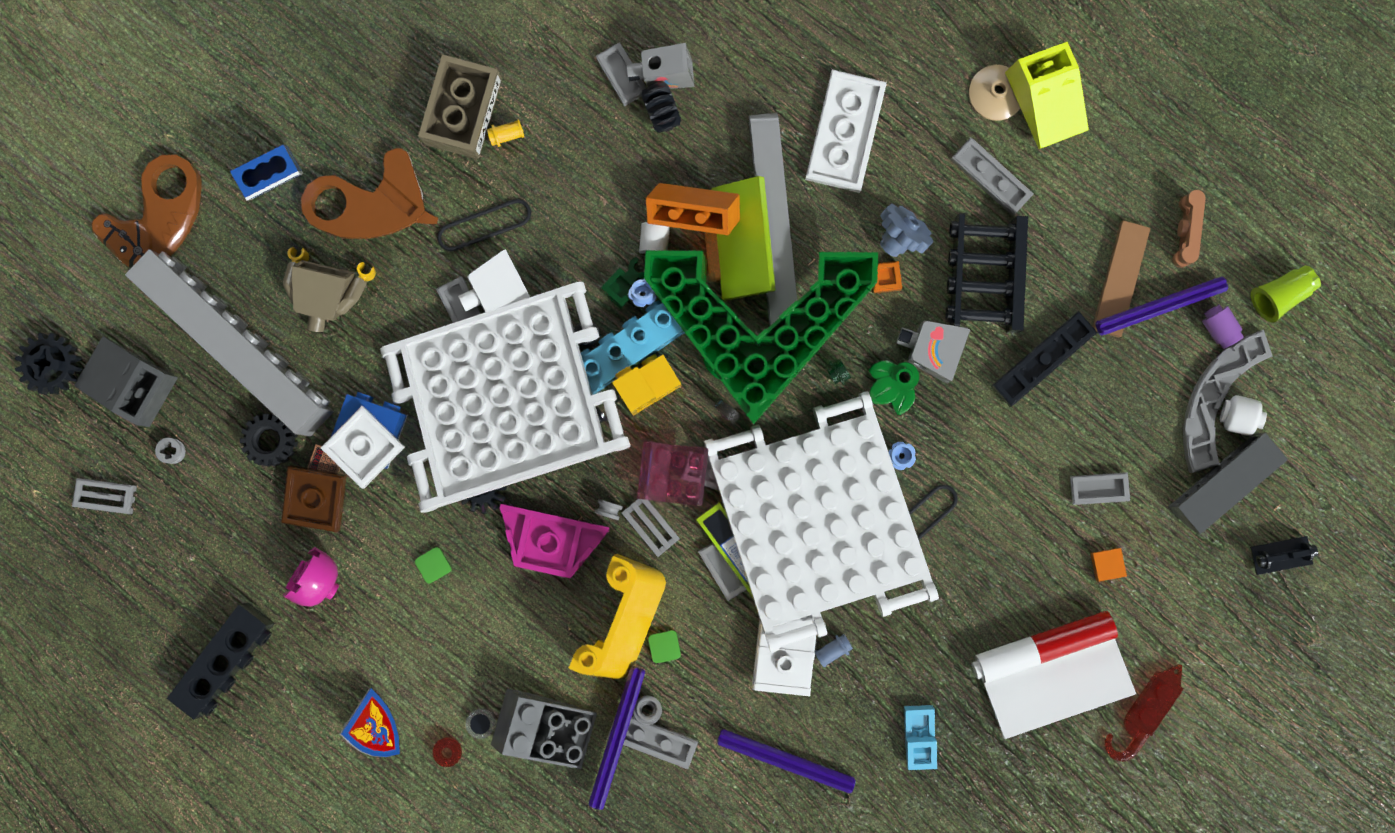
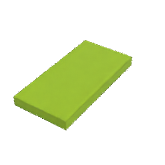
M757 176L711 188V190L737 193L740 195V221L729 235L716 234L722 300H732L776 291L764 177Z

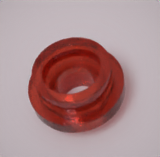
M445 737L434 745L433 758L438 765L452 767L461 759L462 747L456 739ZM443 748H449L452 751V756L449 758L444 757L442 754Z

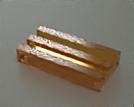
M704 232L709 281L718 282L721 280L717 234Z

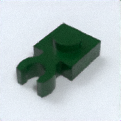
M638 257L630 261L627 272L619 268L600 288V291L620 309L630 300L628 292L633 283L644 279V271L637 272L634 269V266L639 261Z

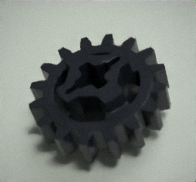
M38 333V340L29 337L27 339L29 346L19 347L23 352V356L15 357V360L21 362V366L15 368V371L23 373L19 381L29 383L27 389L31 391L38 390V394L47 395L49 392L50 394L58 395L59 388L68 391L70 387L67 382H77L78 379L74 376V372L82 371V368L76 366V362L82 360V356L74 355L78 347L72 344L68 345L70 342L69 338L59 337V334L50 333L49 336L44 333ZM48 361L51 362L50 367L47 366Z

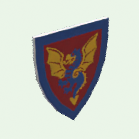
M369 688L348 722L344 724L340 735L359 752L370 756L388 757L400 754L399 736L395 720L381 697L372 688Z

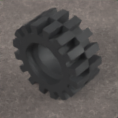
M257 415L253 417V421L249 420L246 423L247 429L242 428L241 431L244 434V438H240V443L244 444L241 450L243 453H247V459L254 461L258 465L278 466L280 463H286L289 460L288 457L294 455L293 448L298 445V442H295V438L298 435L293 433L275 415ZM272 429L279 436V444L274 450L267 452L261 448L259 437L265 430Z

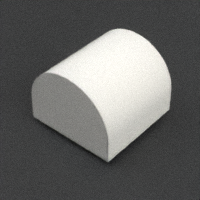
M647 222L642 223L639 253L646 254V250L668 251L670 227L648 224Z

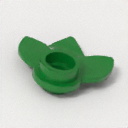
M884 360L875 363L869 369L870 374L877 380L869 393L872 403L881 405L892 402L897 415L905 413L915 401L914 387L918 384L920 378L917 367L909 362H901L896 365ZM908 372L910 380L907 382L901 381L900 373Z

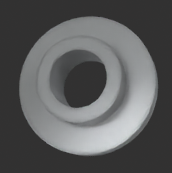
M653 696L640 697L636 701L633 711L636 721L642 725H652L659 720L662 714L660 702ZM649 706L652 709V714L645 716L642 713V707Z

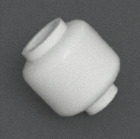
M1235 395L1231 400H1225L1220 415V422H1224V428L1230 432L1251 436L1256 432L1257 428L1263 429L1267 413L1262 412V403L1260 401Z

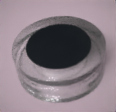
M478 708L472 711L466 719L467 732L477 739L488 737L496 726L494 714L485 708Z

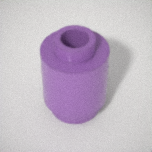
M1219 304L1204 313L1206 318L1202 320L1203 324L1215 343L1220 344L1223 349L1244 338L1241 333L1243 329L1228 306L1222 308Z

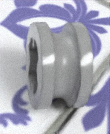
M163 438L156 445L155 453L161 462L176 464L185 457L186 450L184 444L178 439ZM170 443L171 447L176 448V454H171L172 458L164 452L165 448H170L168 445Z
M598 499L600 506L598 509H595L594 513L619 520L618 511L622 510L623 506Z

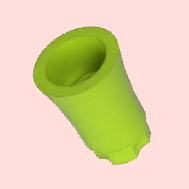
M1305 265L1300 269H1293L1269 283L1253 288L1251 290V301L1262 318L1268 322L1275 323L1290 309L1310 297L1315 290L1320 288L1321 281L1314 269Z

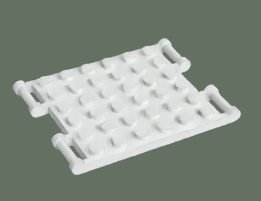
M575 282L380 348L382 358L386 359L393 388V393L391 394L393 403L400 404L413 398L426 448L407 456L408 464L413 468L421 500L418 503L421 513L430 512L438 507L630 447L628 437L624 436L615 401L617 397L615 390H607L592 395L578 344L599 338L597 328L593 327L584 295L586 293L584 282ZM568 297L574 298L582 330L574 332L565 298ZM399 353H402L410 387L404 388L397 360ZM604 404L613 440L605 442L596 406ZM429 460L437 496L433 498L424 467V462Z
M868 391L860 393L859 397L827 407H822V405L814 407L813 413L818 430L769 445H765L759 424L751 426L748 431L715 441L713 439L704 441L770 652L778 651L780 646L815 635L818 637L827 635L826 626L820 612L874 595L882 617L891 615V611L925 600L932 602L939 599ZM859 408L863 410V416L828 426L826 418ZM751 441L755 443V449L723 459L718 458V451ZM921 580L923 589L887 600L885 591ZM811 615L813 624L775 635L773 627Z

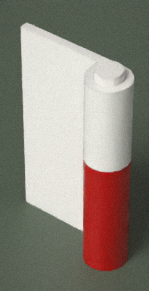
M1103 611L975 655V662L971 663L977 679L982 678L1004 739L1136 694L1115 640L1118 637L1115 622L1108 611Z

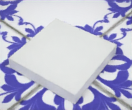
M361 406L321 447L362 489L405 448L364 406Z

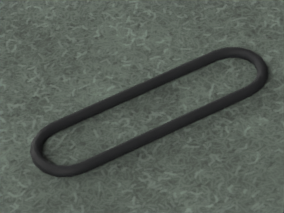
M514 199L451 222L439 230L437 235L438 243L444 250L456 251L521 227L530 220L531 208L524 200ZM516 203L524 205L527 209L526 218L517 224L455 247H448L442 242V233L450 227Z
M945 484L936 486L909 510L911 515L940 489H948L953 494L954 500L952 505L917 536L918 540L927 534L957 505V493L951 486Z

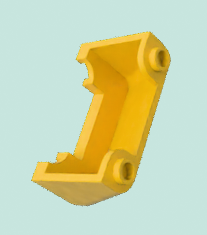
M615 554L607 570V581L611 587L623 592L624 595L605 642L598 639L595 645L587 644L578 648L568 669L584 675L622 679L626 678L630 668L635 666L664 592L666 580L659 570L620 554Z

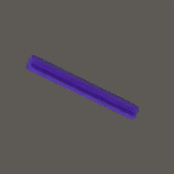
M1224 277L1215 278L1098 320L1095 323L1099 335H1106L1226 292L1228 284Z
M634 666L630 668L589 800V806L598 810L604 808L644 679L645 670Z
M725 729L721 730L718 736L717 744L727 749L846 793H852L855 787L856 780L854 777Z

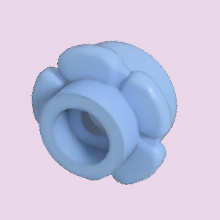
M645 279L637 280L629 289V299L633 300V304L638 307L651 305L656 300L655 292Z
M897 442L888 451L895 469L904 470L905 467L910 468L915 463V449L911 444ZM900 453H903V454H904V458H903V459H901V458L899 457V454H900Z

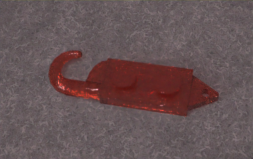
M1181 664L1174 665L1161 672L1156 671L1124 717V728L1133 738L1124 751L1118 752L1112 747L1113 734L1109 733L1107 735L1105 749L1112 759L1120 762L1132 760L1141 750L1149 736L1154 734L1184 690L1181 687Z

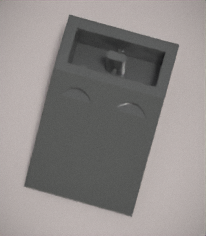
M102 336L74 386L129 422L138 426L150 427L178 377Z
M507 688L491 746L502 755L581 769L597 712L536 694Z

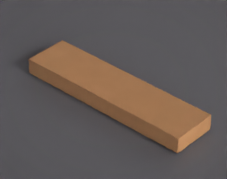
M1124 220L1120 222L1092 326L1096 331L1095 323L1098 320L1129 310L1151 228ZM1124 328L1107 335L1120 338Z

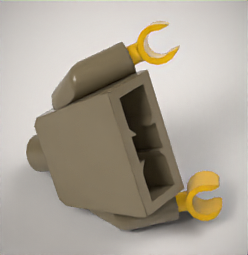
M291 247L287 253L292 261L287 264L283 286L290 302L293 303V310L296 313L308 315L307 329L313 332H323L326 320H335L340 315L346 314L358 302L367 286L365 281L374 279L376 271L373 266L370 273L363 274L362 270L365 267V263L361 262L357 266L359 276L354 277V272L308 262L309 254L304 248L301 249V255L295 257L297 250Z

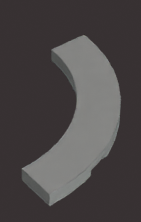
M1264 329L1245 336L1240 341L1223 350L1208 365L1197 381L1187 405L1183 427L1184 453L1189 473L1220 464L1215 444L1216 427H1214L1217 411L1220 409L1223 399L1230 389L1229 387L1240 375L1257 363L1273 357Z

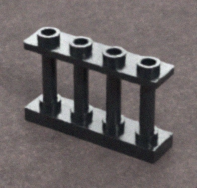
M959 213L954 221L951 220L949 227V237L954 239L953 249H949L948 266H952V277L947 279V294H951V305L946 307L945 321L950 322L952 326L960 327V320L1002 322L1006 326V333L1018 334L1024 330L1028 216H1016L1011 221V224H1007V226L965 224V213ZM964 236L1006 238V241H1010V251L1006 252V255L964 252ZM963 264L1005 266V269H1009L1008 280H1005L1004 283L963 281ZM962 292L1003 294L1004 297H1007V308H1004L1003 311L961 309Z

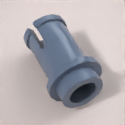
M837 634L835 640L814 651L823 667H826V665L844 654L850 655L849 651L853 647L845 634L840 637Z

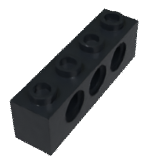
M239 604L166 699L193 720L204 715L208 717L218 706L219 703L216 699L220 694L228 692L235 684L237 679L234 676L240 668L244 670L254 659L252 653L258 645L260 647L263 646L271 637L272 632L269 630L275 623L251 604ZM239 631L246 636V644L244 646L239 645L237 642ZM221 655L225 656L228 660L226 670L219 665ZM203 678L210 683V691L208 693L201 688Z

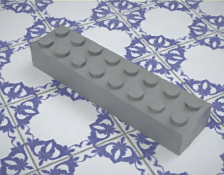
M149 249L125 276L293 433L311 437L334 413L328 406L331 403L330 400L321 392H315L307 386L310 382L299 372L294 373L288 369L289 362L276 352L274 354L266 347L269 344L257 333L253 334L245 329L248 324L238 315H232L225 310L227 304L218 296H212L205 291L207 286L196 276L193 275L192 277L184 270L187 267L174 256L171 258L163 251L159 254Z

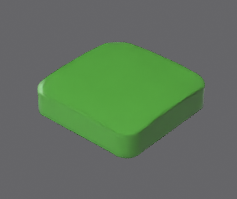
M440 547L433 548L415 560L418 570L426 583L429 584L452 571V567Z
M675 630L649 636L648 640L654 663L671 661L681 657Z

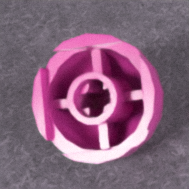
M313 547L308 552L312 556L308 562L302 560L285 587L290 591L283 593L285 598L301 606L311 607L318 605L325 598L330 600L339 588V584L335 583L338 577L336 563L328 554L316 547Z

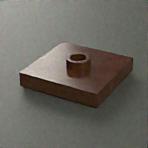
M293 465L288 466L281 523L332 532L340 531L347 475Z

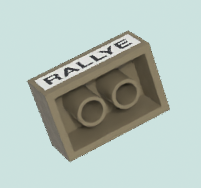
M442 54L418 135L424 145L479 160L502 82L498 70Z

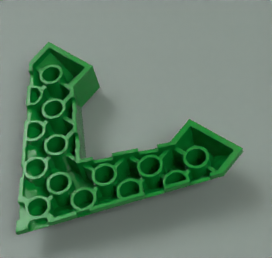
M646 250L644 279L751 422L755 424L877 284L878 252H819L818 281L810 287V290L789 306L768 329H764L758 336L748 329L737 315L706 284L707 259L703 251Z

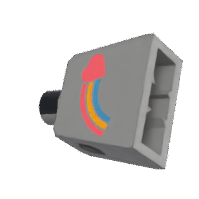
M686 43L643 50L641 52V63L627 64L629 82L644 80L647 87L655 83L665 82L670 89L695 87L693 62Z
M923 321L917 332L902 327L896 343L911 348L907 359L909 363L935 378L949 383L953 380L970 329Z

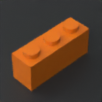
M659 183L646 197L648 224L729 235L740 221V195L737 193Z

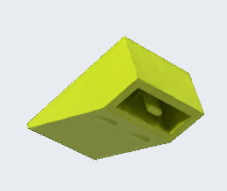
M1068 42L1018 59L1005 72L1038 149L1089 130L1080 71Z

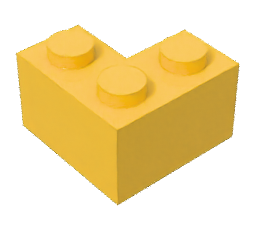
M654 354L641 362L642 368L638 369L636 367L632 370L628 366L615 374L617 379L612 383L633 416L682 386L664 355L657 357Z

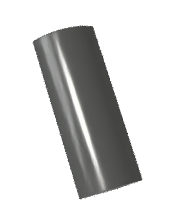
M1254 433L1168 507L1187 527L1201 534L1288 459L1266 433Z

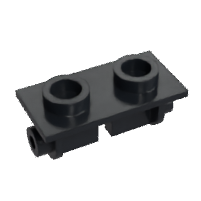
M1308 536L1250 547L1256 575L1313 565L1314 557L1318 556V549L1315 545L1309 544Z

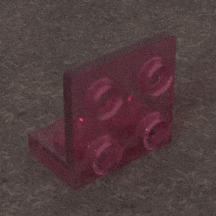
M644 441L637 499L702 506L708 448Z

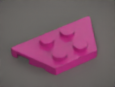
M500 504V511L503 515L505 532L510 544L511 556L515 567L572 578L610 529V527Z

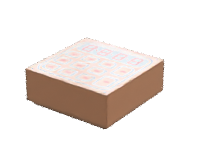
M316 444L307 468L339 473L340 467L321 449V445Z

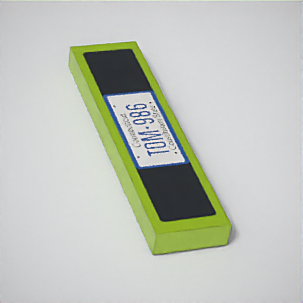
M718 502L699 516L696 521L752 597L725 509Z

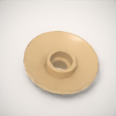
M987 66L977 72L970 83V103L973 109L985 119L992 121L1005 120L1015 115L1020 109L1005 74L1009 69L1007 66ZM1001 86L1004 93H996L994 87Z

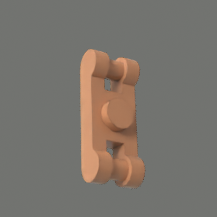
M1200 190L1191 191L1179 201V207L1183 211V220L1179 222L1177 234L1181 238L1179 251L1172 258L1174 265L1179 268H1184L1196 262L1199 258L1206 200L1204 193Z

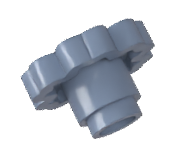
M890 204L881 213L882 226L886 231L882 235L880 245L889 255L897 257L899 254H904L907 249L912 252L917 250L919 253H924L933 243V239L930 237L931 231L910 210L903 206L897 207Z

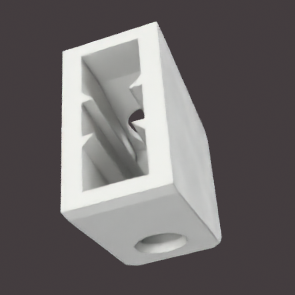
M506 249L470 273L467 277L473 289L458 296L465 311L481 304L485 312L530 298Z

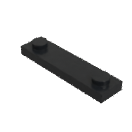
M1079 311L1076 312L992 384L991 387L1009 407H1012L1098 332Z

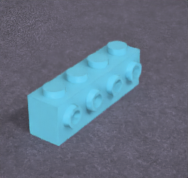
M660 300L645 309L647 314L637 319L634 316L622 325L623 330L616 335L611 332L598 341L600 346L593 351H590L588 348L581 352L592 395L617 379L615 374L628 366L633 369L685 333Z

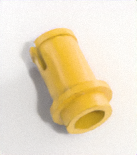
M519 119L497 127L493 124L491 125L492 128L487 129L492 146L498 145L500 147V143L524 137Z

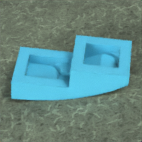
M933 705L904 706L907 769H937V741L935 738V709Z

